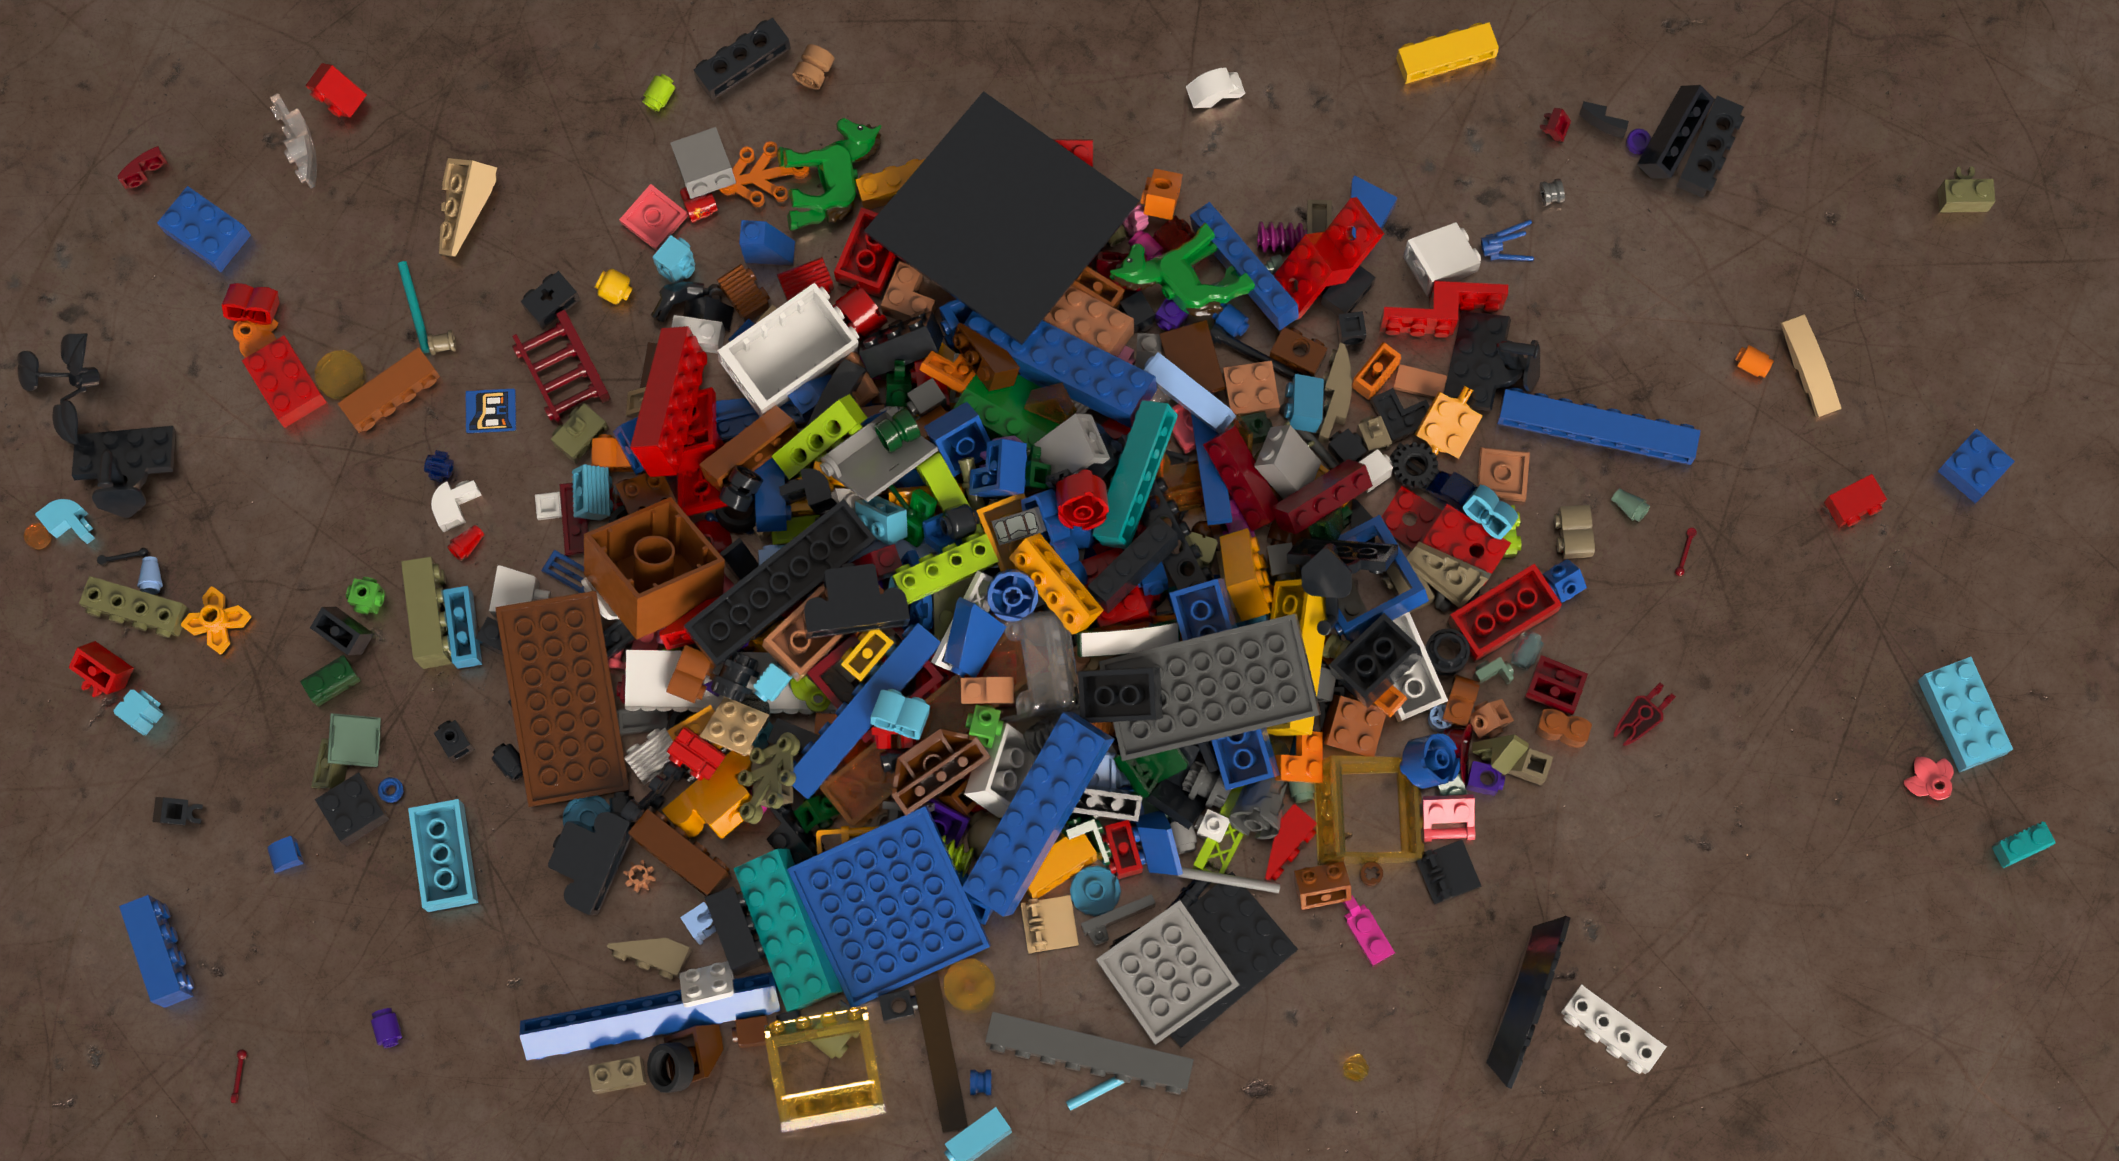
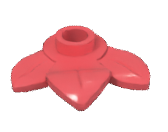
M1916 757L1914 761L1916 775L1904 780L1905 787L1917 796L1929 795L1936 800L1948 798L1952 793V783L1950 780L1954 774L1951 763L1946 758L1935 763L1927 757ZM1942 784L1944 788L1939 790L1935 788V785Z

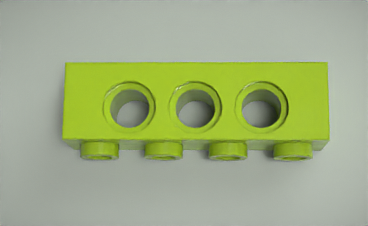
M849 394L835 402L774 453L772 458L789 480L796 476L802 477L800 470L811 469L810 466L815 461L821 462V458L831 448L834 449L844 442V437L848 434L852 436L862 429L861 423L867 419V416ZM835 421L840 424V429L836 426ZM819 435L822 437L823 443L819 440ZM802 449L806 452V457L803 455Z

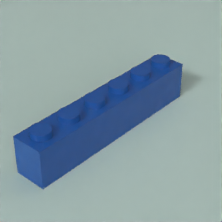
M1210 202L1190 215L1192 230L1196 234L1204 222L1214 232L1215 238L1211 242L1215 243L1217 251L1213 254L1226 269L1233 266L1239 276L1247 273L1253 280L1255 289L1249 291L1248 295L1279 331L1299 318L1298 304Z

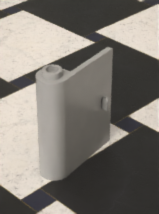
M891 407L821 458L822 464L820 467L826 476H832L862 499L869 502L939 450L937 446L921 436L908 443L903 440L901 448L888 453L880 442L874 425L885 418L892 421V416L899 410Z

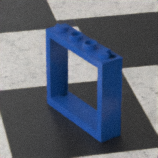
M1380 515L1333 539L1366 542L1378 535L1384 544H1397ZM1399 545L1398 555L1393 562L1410 590L1349 622L1346 621L1339 609V619L1334 626L1339 636L1344 635L1346 640L1352 642L1383 613L1391 620H1394L1429 601L1424 586Z

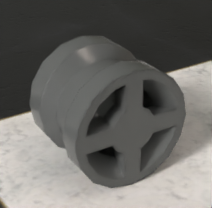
M1554 179L1551 183L1546 181L1540 182V196L1544 206L1550 205L1555 201L1558 203L1565 201V192L1561 179Z

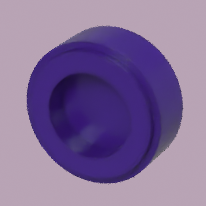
M1634 129L1628 134L1626 146L1634 154H1643L1651 140V136L1644 129Z

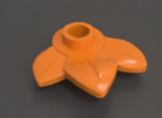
M273 319L272 324L259 325L248 320L238 321L233 327V336L239 342L241 354L246 358L275 341L277 338L272 332L278 327V322ZM248 328L250 332L248 334L241 333V329Z

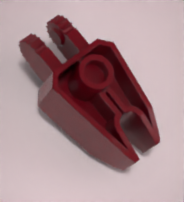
M1661 682L1647 696H1636L1619 721L1613 735L1614 737H1617L1627 726L1633 728V734L1625 741L1624 746L1637 741L1664 720V713L1662 711L1676 696L1671 693L1663 700L1659 707L1651 702L1655 695H1658L1663 690L1664 685Z

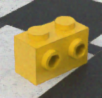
M880 630L863 632L858 638L861 642L856 648L850 647L841 657L844 661L841 666L860 682L868 676L873 667L880 662L894 644Z

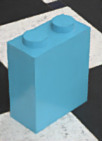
M995 1107L946 1142L945 1146L948 1150L944 1153L949 1161H973L1011 1134L1012 1130Z

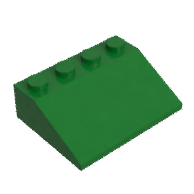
M975 375L953 409L968 402L979 415L990 441L996 438L1016 436L1023 443H1027L1028 448H1031L1032 445L1035 446L1034 444L1065 422L1074 405L1020 375H1017L1014 386L988 391L978 376Z

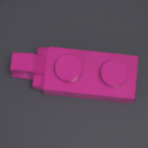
M1352 895V900L1343 902L1349 912L1344 915L1347 920L1346 924L1373 967L1395 954L1370 910L1367 909L1365 904L1359 907Z

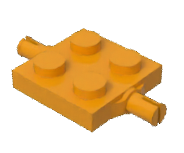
M1466 386L1463 387L1458 398L1448 397L1438 391L1414 434L1425 440L1431 446L1430 448H1432V452L1436 456L1440 451L1449 453L1459 459L1483 416L1466 404L1473 392L1472 389Z

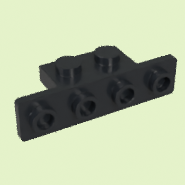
M790 803L784 804L778 809L769 808L781 822L766 839L774 850L789 849L795 865L816 856V837L811 832L806 833ZM822 843V851L824 852V851H826V850H825L824 845H823V843Z

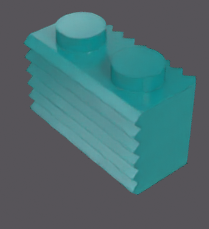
M2041 821L1998 841L1992 846V849L2001 866L2005 868L2056 843L2047 824Z

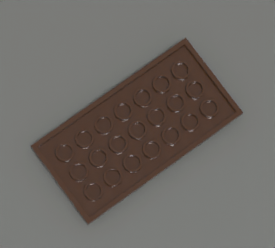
M597 591L495 607L528 807L630 790Z

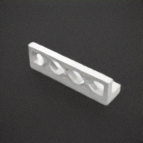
M977 570L964 599L976 604L988 613L990 606L987 601V588L993 577ZM952 621L931 661L949 671L952 666L945 662L944 658Z

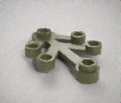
M786 732L780 736L777 744L766 749L756 747L751 751L750 760L759 765L763 764L766 759L775 757L772 763L752 772L742 770L738 775V783L746 787L762 779L751 801L744 803L740 808V816L745 822L756 824L761 820L763 808L760 803L770 785L771 792L766 798V804L769 807L778 809L784 801L781 795V784L792 786L795 783L796 774L793 768V757L800 749V741L794 734ZM783 763L784 770L780 772V767Z

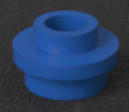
M393 777L385 778L378 786L379 797L388 803L398 801L404 792L402 783ZM394 786L395 792L389 795L387 793L388 788Z

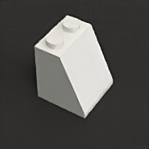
M1456 222L1407 241L1403 257L1427 297L1431 294L1434 281L1458 282L1479 270L1481 264L1480 254L1476 248L1472 249L1468 242V234L1464 228L1460 229Z

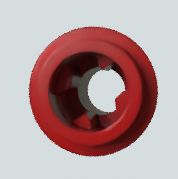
M473 525L451 539L447 548L455 558L461 561L463 558L469 557L484 536V533L478 526Z

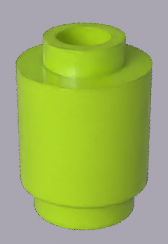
M664 74L660 76L655 75L643 95L645 98L642 102L649 108L659 112L661 108L665 107L675 90L674 81Z

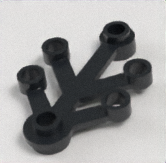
M671 761L663 771L666 777L663 779L656 775L649 784V788L652 790L639 803L631 799L623 808L621 816L628 821L636 822L650 806L655 810H659L666 800L663 794L674 780L679 781L686 773L685 764H682L680 767Z

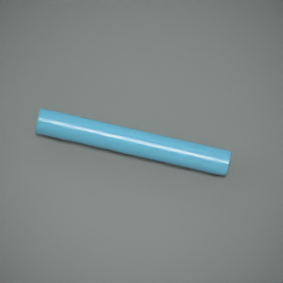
M1116 1076L1065 1102L1071 1111L1125 1082L1115 1080Z

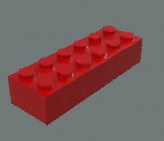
M689 326L661 328L630 446L649 477L677 475L679 465L682 463V453L684 445L687 443L689 425L692 424V413L694 405L697 404L699 385L702 384L703 369L707 364V354L699 345L697 337L693 335Z

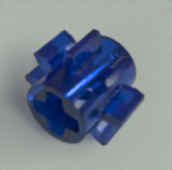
M436 450L435 455L429 454L427 456L424 472L429 473L428 477H430V480L442 482L443 477H451L454 460L449 459L450 455H448V452Z

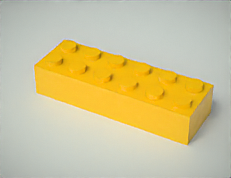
M1302 579L1275 581L1270 620L1297 614L1317 696L1325 635L1318 633L1317 624L1326 619V597L1307 594L1302 587ZM1314 716L1266 728L1268 734L1275 736L1312 735Z

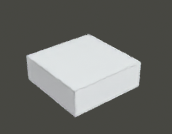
M560 492L535 494L538 520L562 518Z

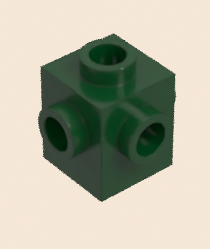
M828 792L819 796L814 793L810 799L805 798L803 800L804 803L794 811L795 816L806 833L817 829L830 828L834 825L833 820L841 814Z

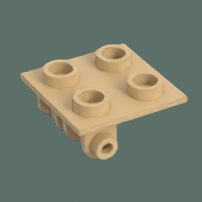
M724 696L700 737L740 753L743 756L750 755L751 751L755 748L752 743L768 719L769 714Z
M1071 895L1043 900L1030 899L1028 902L1020 903L1028 954L1079 945Z

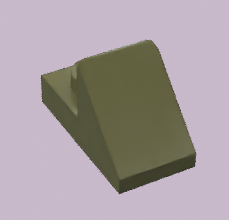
M1515 734L1472 742V752L1481 757L1483 761L1491 762V766L1504 775L1513 768L1529 747V743Z

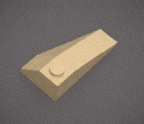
M447 159L442 183V190H446V202L441 203V211L445 212V221L440 226L439 254L456 257L492 192L496 182L497 167L473 160Z

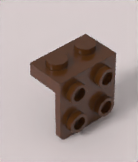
M646 471L639 476L623 479L616 483L611 495L615 504L623 503L628 515L669 497H672L677 503L665 476L649 477Z

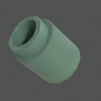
M1287 781L1290 796L1294 798L1295 803L1314 800V793L1316 792L1314 783Z

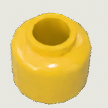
M612 268L607 270V272H602L594 287L598 289L597 294L599 297L613 304L620 303L622 299L627 301L633 289L629 286L630 278Z

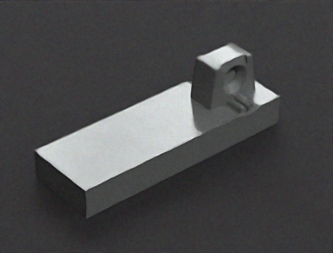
M1151 894L1081 923L1082 931L1085 936L1089 935L1095 946L1105 943L1109 940L1106 927L1154 908L1156 906L1155 900Z

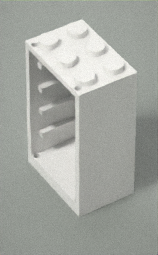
M813 283L717 350L718 361L759 417L775 405L780 407L788 402V395L806 382L823 377L832 371L851 352H858L859 342L857 339H859V335L852 326L847 327L843 321L845 318L843 313L837 306L832 307L828 301L830 296L822 286L818 288Z

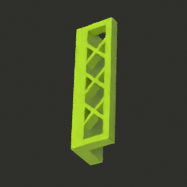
M1245 785L1231 789L1219 813L1220 815L1230 818V813ZM1229 823V830L1225 832L1224 836L1230 834L1233 845L1230 849L1220 851L1217 841L1207 837L1193 865V869L1212 872L1206 869L1205 866L1209 859L1219 856L1222 864L1219 873L1224 874L1244 834L1239 832L1235 839L1234 832L1238 830L1232 829ZM1215 846H1216V849H1217V852H1218V853L1212 854V852H1213V850H1214V848H1215ZM1228 853V855H1227V857H1226V859H1225V861H1224L1222 855Z

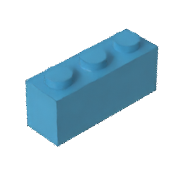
M468 586L443 590L452 663L457 669L482 665L480 643L475 639L478 635L473 592Z

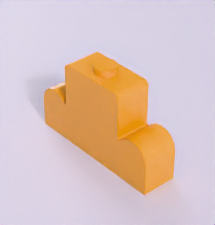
M735 751L729 752L709 781L705 778L702 781L696 780L663 808L662 812L674 826H678L687 833L689 838L698 835L705 823L719 838H724L744 821L739 813L740 808L744 803L750 802L752 799L746 788L753 787V784L746 787L738 783V775L742 770L752 772L750 755L743 756Z

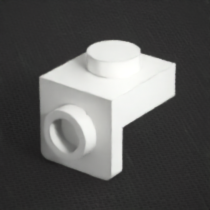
M1208 809L1205 816L1200 814L1194 827L1198 830L1196 837L1205 841L1208 837L1214 841L1221 842L1230 823L1229 818Z

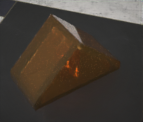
M1062 383L1031 390L1024 407L1025 410L1058 424L1065 422L1076 414L1077 411Z

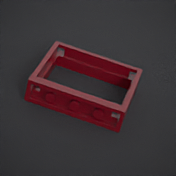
M902 627L892 628L903 641L905 638L901 635L904 633V629ZM854 634L807 672L836 709L842 703L822 680L821 676L838 663L850 647L855 649L861 642L858 640L859 636L856 637ZM929 660L924 664V667L933 678L909 697L911 699L912 697L922 698L928 692L932 696L943 687L940 683L944 680L943 676ZM872 728L861 738L865 744L869 741L872 744L876 742L875 735H872Z

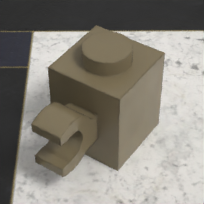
M1369 416L1360 421L1356 432L1364 442L1363 446L1367 450L1366 456L1377 449L1380 452L1390 450L1392 441L1381 416L1376 418Z

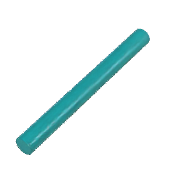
M401 261L398 263V268L420 348L423 353H429L427 332L407 261Z

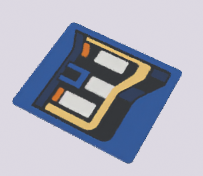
M515 389L466 391V433L516 430Z

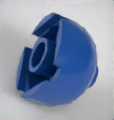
M1006 569L997 573L991 579L987 588V601L990 609L998 618L1005 621H1019L1034 611L1038 603V590L1034 585V581L1027 573L1018 569Z

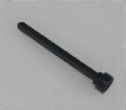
M1217 323L1214 324L1210 331L1213 344L1218 343L1221 345L1224 343L1258 362L1272 361L1273 370L1292 380L1295 374L1304 375L1227 334V331L1223 330L1224 327Z

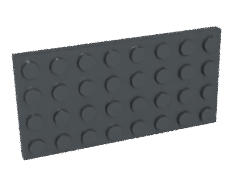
M1297 614L1099 661L1101 670L1160 667L1163 718L1158 720L1113 722L1122 761L1321 715Z

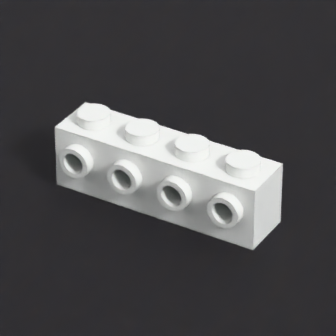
M1583 985L1577 988L1561 1011L1565 1015L1563 1019L1573 1027L1578 1025L1586 1031L1585 1035L1590 1040L1596 1043L1598 1041L1602 1042L1607 1046V1052L1616 1058L1620 1056L1629 1062L1627 1066L1638 1074L1641 1072L1644 1074L1648 1073L1667 1047Z

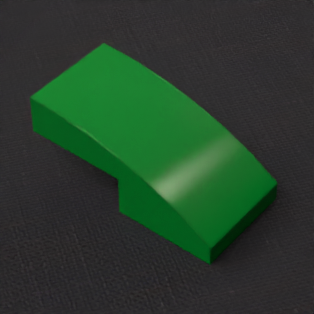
M920 488L912 492L910 508L915 509L916 515L912 518L907 516V537L904 538V540L916 548L921 545L925 538L923 521L934 516L938 501Z

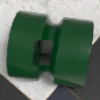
M906 408L896 412L892 416V421L885 418L874 425L875 432L888 453L901 448L903 440L908 443L921 437L914 418Z

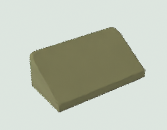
M327 738L321 739L312 788L331 790L345 781L348 765L327 763L329 741Z

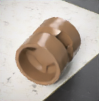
M808 44L801 56L803 61L798 62L792 76L802 85L818 90L825 80L824 72H829L835 58L827 50L817 45Z

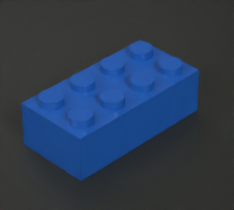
M146 895L119 906L150 1001L165 1008L194 997L191 990L194 989V983L189 974L186 975L184 969L186 959L181 950L178 951L176 945L178 935L175 928L170 927L168 918L171 915L167 905L150 895Z

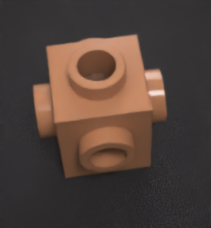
M1503 699L1490 703L1484 701L1474 707L1475 712L1469 718L1472 729L1479 739L1486 736L1492 739L1501 735L1504 732L1502 728L1514 721Z

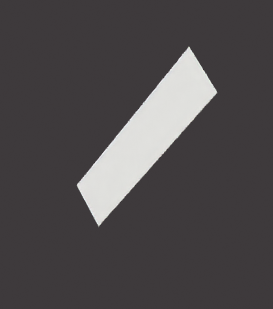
M626 650V710L636 711L641 708L644 711H653L657 708L659 711H670L673 709L677 712H683L689 709L692 712H699L711 704L716 711L724 696L719 695V697H716L706 690L702 701L697 699L696 703H692L666 692L682 651ZM739 652L758 660L759 665L756 671L760 672L758 678L751 676L747 688L753 690L751 696L746 695L744 700L739 703L762 712L768 711L774 714L781 713L782 711L787 714H794L798 711L802 714L813 713L807 707L805 701L799 700L794 696L790 682L773 702L771 700L765 702L755 695L756 689L754 684L766 668L769 667V664L776 660L769 653ZM841 659L833 667L851 683L855 677L841 666L844 662ZM721 663L716 667L713 673L719 675L723 664ZM710 676L706 677L704 684L712 681L709 679ZM817 695L813 700L816 703H820L823 701V698ZM830 702L829 707L819 713H830L831 711L832 714H835L837 709Z

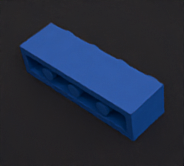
M771 458L754 471L763 479V483L755 494L757 532L787 531L786 521L791 520V505L786 506V500L781 496L779 486L785 485V482L790 480L775 460Z

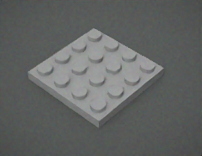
M1180 900L1096 959L1154 1045L1239 986V983Z

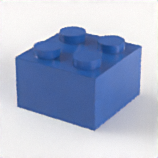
M968 402L963 403L924 426L931 443L937 446L953 477L961 473L958 463L959 459L972 456L974 457L975 464L984 460L980 457V453L987 451V442L990 441V438L979 415Z
M1976 429L1940 467L1938 472L1976 504L2015 461Z

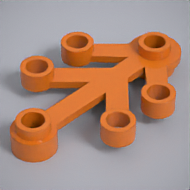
M769 141L764 144V152L750 173L741 175L747 163H751L755 158L751 147H743L740 150L739 160L732 168L736 184L718 190L725 195L736 193L750 201L752 206L761 207L765 202L763 193L760 191L752 192L743 186L752 183L774 196L776 201L784 202L788 198L786 187L775 186L767 180L791 174L796 179H804L809 175L810 168L803 167L798 170L795 167H775L764 170L770 160L777 156L778 151L777 144ZM768 147L775 148L771 153L766 151ZM745 152H750L751 156L749 158L743 157V154ZM779 191L785 192V195L782 197H778L776 194ZM756 196H760L761 200L759 202H754L753 198Z

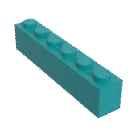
M1142 400L1139 409L1136 411L1135 421L1127 435L1125 448L1119 457L1118 467L1110 482L1107 494L1109 513L1106 515L1107 519L1100 526L1094 528L1092 534L1103 546L1126 549L1132 543L1178 414L1168 403Z

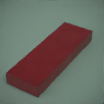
M573 483L559 484L565 556H584V534L589 532L588 519L575 518L573 516Z

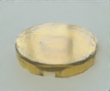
M345 350L326 354L319 360L315 368L317 386L326 396L334 399H341L352 394L362 386L365 378L361 361L353 353Z

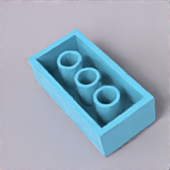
M1972 657L1926 673L1918 680L1959 773L2002 757L2013 750Z
M459 799L408 808L422 908L427 912L478 903L464 804Z

